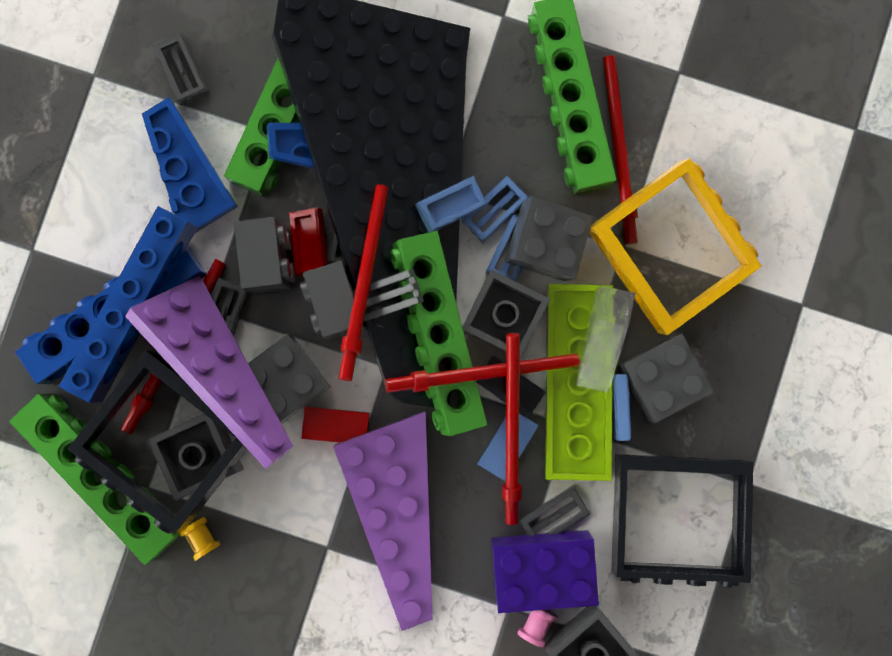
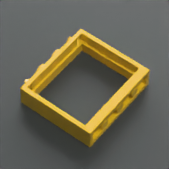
M690 158L679 161L594 222L589 231V234L657 333L664 335L672 333L762 267L757 259V250L751 243L744 240L739 232L741 231L739 223L734 217L726 213L722 207L723 200L716 190L710 189L704 180L705 174L698 163L692 162ZM682 176L741 265L670 316L610 228Z

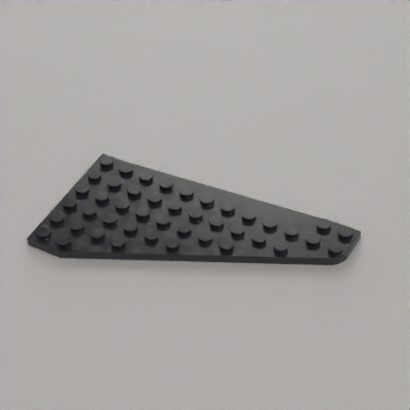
M278 0L272 39L352 287L355 290L376 185H385L389 187L371 283L400 273L399 269L393 267L390 251L393 249V243L400 239L429 233L415 204L461 182L466 57L471 28L358 0ZM460 219L436 230L438 231L455 301L457 299ZM415 262L413 266L415 275L420 279H424L426 276L425 266L420 262ZM399 282L369 292L368 299L399 288ZM424 294L422 306L425 310L432 311L434 300L429 294ZM401 295L371 305L370 308L373 312L403 300ZM409 307L364 322L384 385L385 379L410 376L411 372L425 370L424 366H420L415 353V348L418 347L416 334H412L408 326L407 315L410 314ZM433 326L430 331V337L434 343L438 344L442 340L443 334L439 327ZM446 358L441 359L439 362V371H449L451 369L450 362ZM411 389L389 392L394 399L401 403L435 408L432 398L429 399L425 391L413 392ZM451 391L447 396L448 405H450Z

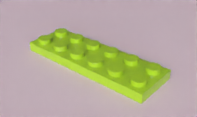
M548 284L547 297L550 298V301L547 305L546 357L577 353L580 364L577 367L546 371L545 479L612 481L613 285Z

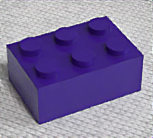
M588 530L569 531L558 534L543 533L535 534L534 536L518 535L491 538L495 598L498 614L599 606L594 538Z

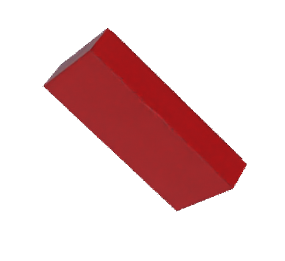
M311 208L290 212L295 276L302 277L304 276L303 272L328 265L323 209Z
M305 406L301 439L340 443L368 432L370 413Z

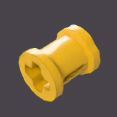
M205 517L189 525L185 531L179 532L181 537L185 536L193 549L195 561L221 545L219 541L214 540L205 525L207 522Z

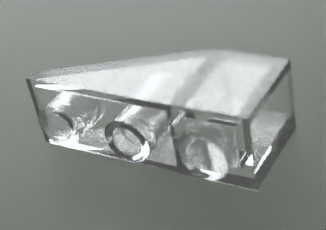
M601 286L596 290L576 386L609 392L629 326L635 293Z

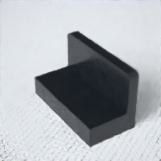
M492 355V357L486 365L501 364L504 362H502L497 357ZM521 374L519 413L531 419L534 414L532 412L546 391ZM506 376L476 380L478 385L506 403Z

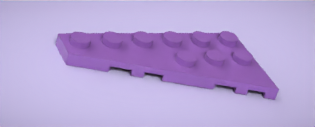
M200 275L129 309L125 317L265 469L289 452L293 447L292 442Z
M426 411L333 446L401 631L433 620Z

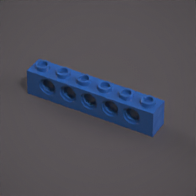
M157 206L59 385L60 388L88 403L104 401L140 335V332L125 315L131 307L163 293L197 230L196 226Z
M189 246L185 250L163 292L199 275L201 279L206 276L207 272ZM118 277L106 282L103 286L104 290L96 296L89 295L76 304L78 308L67 315L65 313L54 318L49 323L51 327L42 333H34L22 341L23 346L16 350L15 354L36 384H51L67 372L87 334L85 336L80 334V324L87 320L90 330ZM59 339L62 343V350L58 355H55L53 344Z

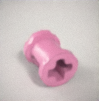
M550 610L531 611L524 627L519 628L517 634L529 643L543 648L546 644L544 638L552 622H556L558 616Z

